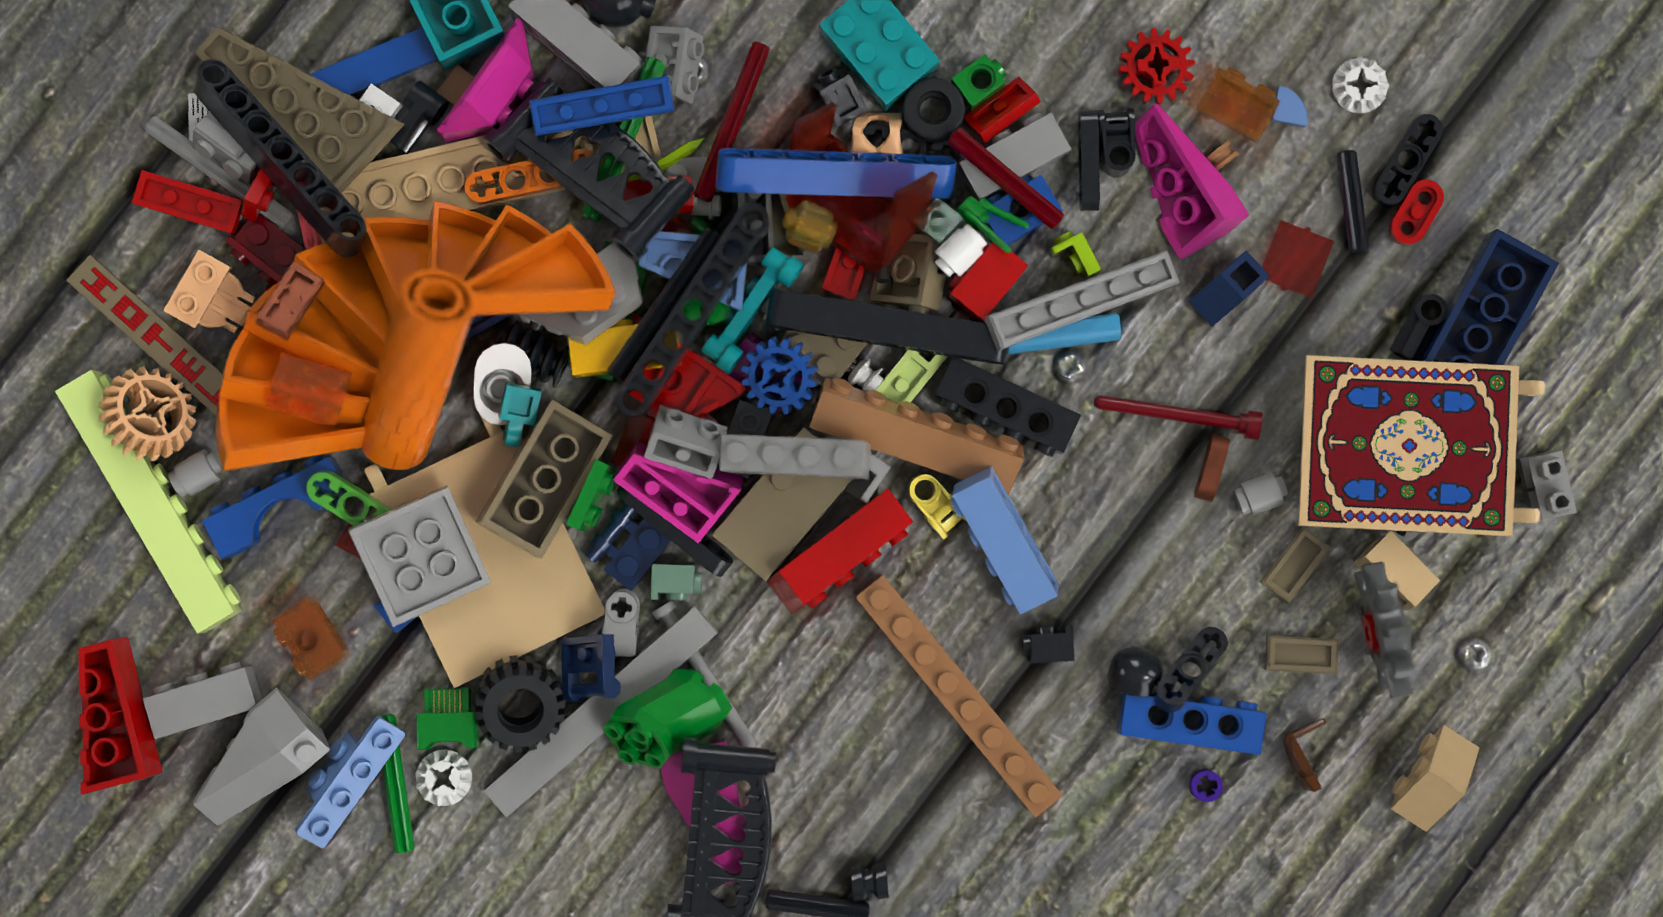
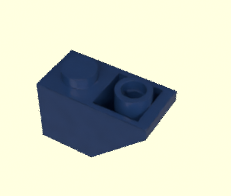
M1246 250L1188 302L1213 327L1270 276Z

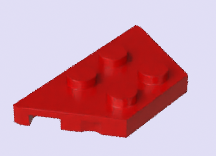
M634 313L631 319L633 325L639 324L642 320V317ZM689 349L681 361V365L677 367L651 406V409L658 412L661 405L703 418L745 394L748 388ZM664 368L644 370V375L649 380L659 379L664 372ZM638 391L628 393L640 402H644L642 393Z

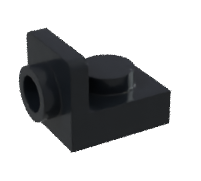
M830 68L822 72L818 76L819 80L812 84L837 127L868 110L852 77L843 68Z

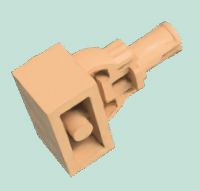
M198 250L163 311L193 328H198L199 325L206 328L224 327L235 334L238 327L228 322L227 319L244 327L247 313L251 306L240 301L239 298L241 297L253 303L255 297L244 291L239 279L230 272L232 267L206 252Z

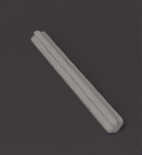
M153 116L148 121L144 129L145 132L244 201L252 185L251 183H247L241 177L239 179L230 177L224 171L223 164L213 157L211 159L204 158L197 152L191 140L158 117ZM274 199L267 212L260 211L261 214L281 228L287 227L294 217L293 212Z

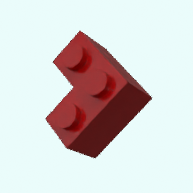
M994 242L991 245L987 244L982 249L984 253L976 260V263L968 273L965 271L960 277L956 275L947 288L951 292L948 299L952 302V305L958 310L965 312L974 322L983 323L985 321L984 318L990 315L1029 266L1012 251L1005 253Z

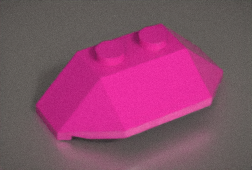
M519 18L514 20L509 30L436 130L440 139L444 142L449 143L483 136L492 128L497 130L515 111L513 108L519 99L525 100L533 90L535 82H533L534 73L522 20Z

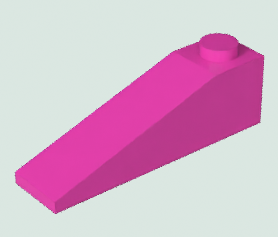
M1159 104L1153 105L1135 122V137L1144 166L1149 167L1154 187L1150 188L1153 199H1158L1163 217L1159 219L1161 229L1179 259H1183L1226 236L1249 216L1232 186Z
M723 739L708 744L727 745V740ZM681 750L667 759L661 768L668 795L690 829L695 774L681 773L683 751ZM737 783L719 791L721 795L733 804L742 807ZM742 814L734 815L715 825L734 840H741L745 837L742 826L746 821ZM732 848L712 858V860L730 873H738L742 869L739 859L743 856V851L740 848ZM729 881V882H727V883H725V884L733 883V882H736V881Z

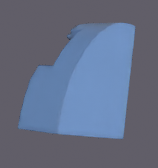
M1279 85L1276 91L1271 121L1305 128L1307 126V111L1300 97L1292 90Z

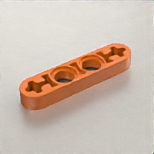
M588 149L574 150L572 161L595 155V153ZM529 160L476 171L470 174L465 182L467 196L479 205L565 187L557 181L552 183L543 181L540 177L541 169ZM519 171L525 175V184L521 189L512 190L507 187L506 178L511 172ZM499 174V183L504 191L503 193L498 194L496 187L486 189V196L480 197L477 192H472V188L478 185L477 180L483 179L486 184L497 183L494 175Z

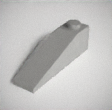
M277 687L249 710L243 720L244 725L236 738H232L226 747L227 752L218 767L213 768L193 800V805L217 826L303 774L330 750L323 730Z

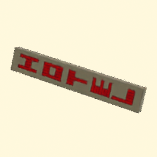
M89 255L66 281L169 374L172 373V377L179 383L183 382V387L216 415L224 374L94 256Z

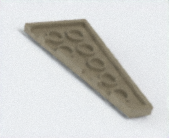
M216 27L195 51L202 61L217 59L225 63L341 194L405 125L399 120L225 29Z

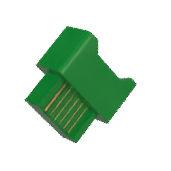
M471 688L424 689L425 713L416 714V749L430 750L438 742H462L467 748H480V728L478 720H476V713L471 712Z

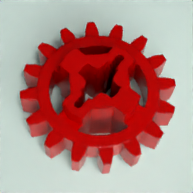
M1152 28L1148 38H1146L1145 34L1139 32L1136 36L1137 44L1129 40L1125 45L1130 53L1122 52L1120 54L1119 60L1126 63V65L1118 68V74L1127 76L1121 85L1122 87L1131 85L1133 90L1130 97L1134 98L1138 94L1143 95L1142 104L1145 105L1150 98H1154L1155 103L1160 106L1165 96L1170 102H1173L1176 99L1175 90L1183 94L1187 89L1182 81L1191 82L1194 75L1188 72L1187 69L1192 68L1195 65V61L1186 60V56L1190 53L1191 48L1185 47L1181 49L1179 45L1183 38L1179 36L1174 41L1169 39L1170 30L1168 29L1162 36H1158L1156 28ZM1147 47V56L1144 59L1134 61L1136 54L1141 49ZM1163 47L1169 49L1175 56H1170L1163 50ZM1154 57L1157 65L1164 67L1159 75L1156 74L1154 68H1149ZM1178 73L1176 81L1165 88L1166 77ZM1137 78L1145 80L1149 87L1143 85Z

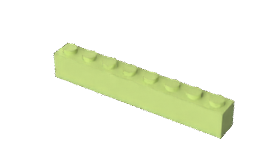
M90 370L55 392L196 633H206L242 612L238 606L241 599L235 588L231 584L226 585L220 573L223 572V568L218 559L213 554L208 555L202 544L205 542V537L196 524L191 525L184 514L188 511L186 504L177 493L173 495L167 485L170 480L163 466L159 463L156 465L154 461H150L147 454L142 459L136 460L135 451L133 450L123 455V448L125 446L121 443L111 446L114 435L103 434V429L107 423L98 421L99 415L103 412L98 407L102 398H105L103 391L107 386L111 385L112 379L107 373L103 375L102 372ZM123 403V411L125 416H127L131 411Z

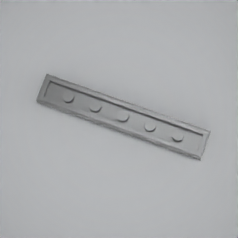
M1168 251L991 314L984 319L996 350L999 351L1179 284L1180 281Z

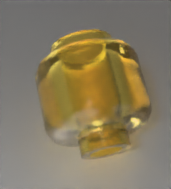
M802 201L795 209L788 208L782 222V227L787 229L786 239L790 244L816 253L822 247L825 249L829 247L835 235L837 223L833 222V214L829 210L811 202Z

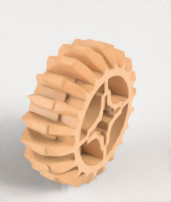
M144 366L139 368L136 373L129 369L124 372L122 377L120 375L116 376L111 381V385L107 386L103 391L105 398H102L98 407L103 410L99 415L98 421L107 423L103 429V434L114 435L111 446L121 443L125 446L123 448V455L133 450L135 451L136 460L142 459L147 454L150 461L157 460L160 455L164 459L168 458L173 451L181 450L184 442H187L192 436L190 429L196 424V419L191 417L196 412V406L187 404L191 400L192 394H182L180 391L183 388V382L174 385L171 382L172 373L167 374L163 378L160 377L159 368L153 369L149 374ZM125 395H128L130 399L129 406L131 408V412L127 416H125L123 411V398ZM167 412H170L172 419L170 433L165 428L167 423L164 416Z

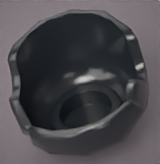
M1133 646L1118 651L1111 660L1107 674L1109 684L1117 691L1130 696H1149L1154 686H1158L1164 675L1162 661L1151 650Z

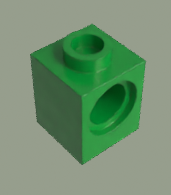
M985 54L952 77L951 83L958 88L964 98L966 108L971 112L1005 87L1006 81L1004 77L1007 75L996 59L991 61ZM976 74H984L989 78L990 85L985 89H978L972 84L971 78Z

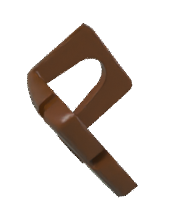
M1324 718L1316 719L1288 733L1284 738V747L1291 768L1295 771L1297 780L1306 791L1316 792L1321 790L1322 787L1296 738L1326 724L1327 722Z

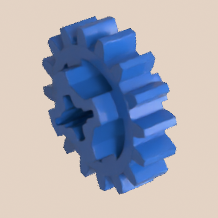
M775 336L769 339L768 346L762 341L756 345L758 353L751 351L747 354V359L752 363L745 364L741 368V371L749 374V377L742 381V385H751L752 390L748 393L747 397L753 398L757 396L759 398L757 404L759 409L765 404H769L771 414H774L779 407H782L784 414H788L792 411V404L798 410L805 405L802 397L808 400L813 397L814 393L809 387H816L819 384V380L811 377V374L815 373L819 366L809 364L808 361L814 354L810 352L804 355L801 352L804 345L802 342L792 347L790 337L784 338L782 343L779 344ZM778 353L786 354L793 359L781 358ZM762 362L761 367L763 368L764 372L762 380L760 381L758 371L760 363ZM788 368L791 369L784 379H776L770 382L777 372L785 371ZM799 370H801L802 372V384L800 389L798 388L800 385L796 381ZM768 391L779 393L781 397L773 396Z

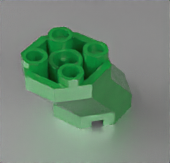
M674 668L667 679L618 705L605 724L603 731L618 750V757L629 765L638 763L639 765L661 769L669 757L683 750L684 737L698 738L699 741L718 730L732 709L723 689L714 682L710 687L701 682L705 676L698 671Z

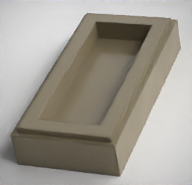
M1301 526L1261 579L1260 583L1285 602L1290 603L1331 547L1307 528Z
M1266 635L1265 670L1337 674L1339 639Z

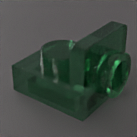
M938 197L915 220L916 227L939 245L943 244L957 228L962 229L965 226L964 218Z

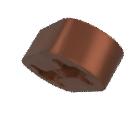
M1216 434L1211 435L1196 482L1195 498L1208 502L1213 501L1228 453L1229 438Z

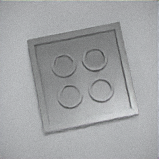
M447 485L348 529L393 627L491 583Z

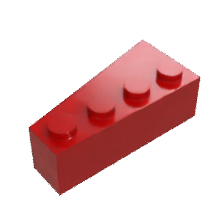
M886 489L779 570L766 582L791 615L806 604L812 609L828 597L824 592L825 589L833 583L839 588L853 578L855 575L851 570L855 566L862 563L864 567H867L882 554L878 549L885 543L889 542L893 547L909 535L905 528L912 524L913 520L891 491Z
M129 638L112 639L78 648L79 695L82 696V714H79L80 728H83V749L80 750V765H83V782H80L81 795L163 773L152 728L144 705V697Z

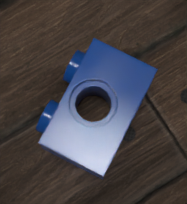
M1031 175L1022 178L1061 212L1063 211L1042 175L1035 179ZM1001 193L987 199L992 205L1010 214V205L1018 202L1009 194L1003 197ZM1028 211V215L1025 218H1020L1028 222L1029 227L1027 229L987 212L991 218L986 225L1008 246L1045 225L1030 211Z

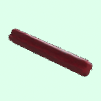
M958 128L952 133L948 139L950 146L1050 229L1057 227L1064 217L1063 212L962 128Z

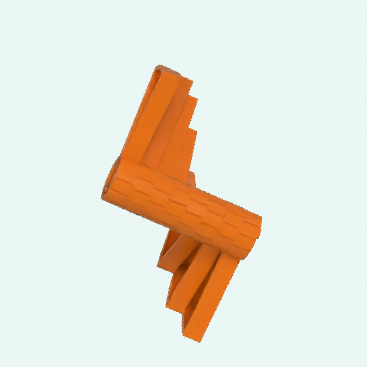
M437 201L433 203L429 220L406 217L363 218L366 222L367 230L361 251L353 257L340 256L327 243L314 246L295 255L294 263L325 279V285L288 341L255 324L256 317L280 281L260 296L248 310L245 326L233 344L226 362L216 413L215 434L223 470L361 448L372 462L384 468L406 470L419 465L429 452L472 317L480 314L609 310L616 291L607 270L586 239L571 224L551 233L529 216L509 205L505 206L497 220L471 210Z

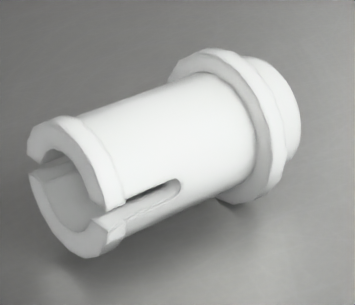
M714 193L712 201L708 203L698 200L693 194L694 207L692 213H677L678 215L708 216L709 220H713L714 216L720 217L721 196Z

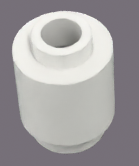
M966 224L962 229L957 228L935 251V254L939 257L935 264L949 277L953 273L960 277L984 253L982 249L987 245V242L971 226Z

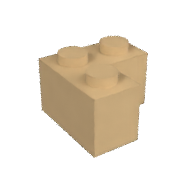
M1445 725L1434 735L1428 733L1419 746L1418 750L1422 754L1414 764L1411 773L1407 777L1402 775L1392 789L1395 797L1391 809L1427 832L1466 794L1480 747Z

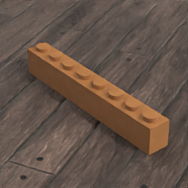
M883 575L855 596L1035 818L1063 796Z

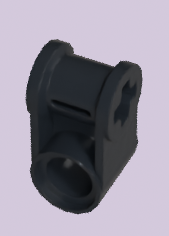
M1128 108L1126 112L1105 113L1104 110H1097L1102 169L1110 177H1123L1131 169L1136 157L1134 109ZM1112 152H1121L1125 155L1127 164L1116 166L1110 161L1109 155Z

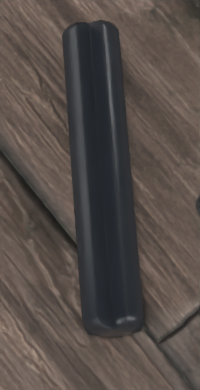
M1344 150L1337 153L1336 157L1348 248L1350 253H1361L1369 249L1357 152L1355 150Z
M769 890L766 897V908L768 910L820 917H869L870 906L867 902L778 890Z

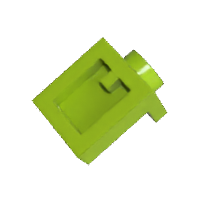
M1069 231L1053 240L1055 246L1049 250L1051 257L1071 249L1073 254L1068 257L1077 275L1083 273L1084 277L1088 279L1101 271L1082 232L1074 236L1072 231Z

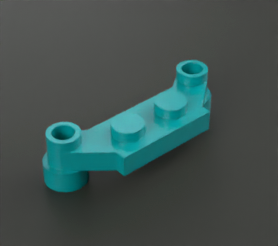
M772 247L761 263L766 267L764 274L761 278L755 276L744 292L748 297L743 303L742 312L732 308L724 321L728 326L721 336L717 337L713 334L703 346L701 351L716 361V366L726 374H730L741 360L744 351L735 344L741 340L764 304L770 298L771 290H775L780 282L789 288L803 270L805 264L794 256L789 258L775 247Z

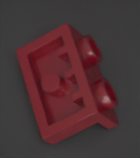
M260 213L255 222L248 220L234 238L229 236L226 240L233 247L230 254L246 266L250 261L258 266L261 270L257 275L271 286L282 280L294 262L295 255L306 250Z

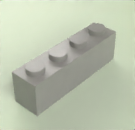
M513 0L509 4L508 8L513 20L516 18L522 20L524 28L528 33L595 89L637 81L642 70L639 55L628 46L624 48L619 46L614 41L615 36L605 26L600 24L597 27L589 21L588 13L577 3H573L571 6L565 0Z
M722 435L720 471L742 474L869 479L871 444L859 440Z

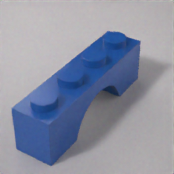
M318 455L303 463L305 469L295 474L290 470L272 479L274 485L264 490H261L260 486L252 488L240 495L242 501L230 506L229 502H226L209 511L211 516L202 520L220 558L229 559L259 544L260 526L265 514L271 507L283 500L295 498L304 501L316 511L326 510V508L309 497L307 482L311 476L321 470H331L345 479L336 459L332 457L324 458L323 455ZM324 479L322 482L316 481V484L320 486L318 492L321 495L331 492L337 496L332 501L334 504H337L339 498L347 492L344 488L339 493L329 488L331 481L328 479Z

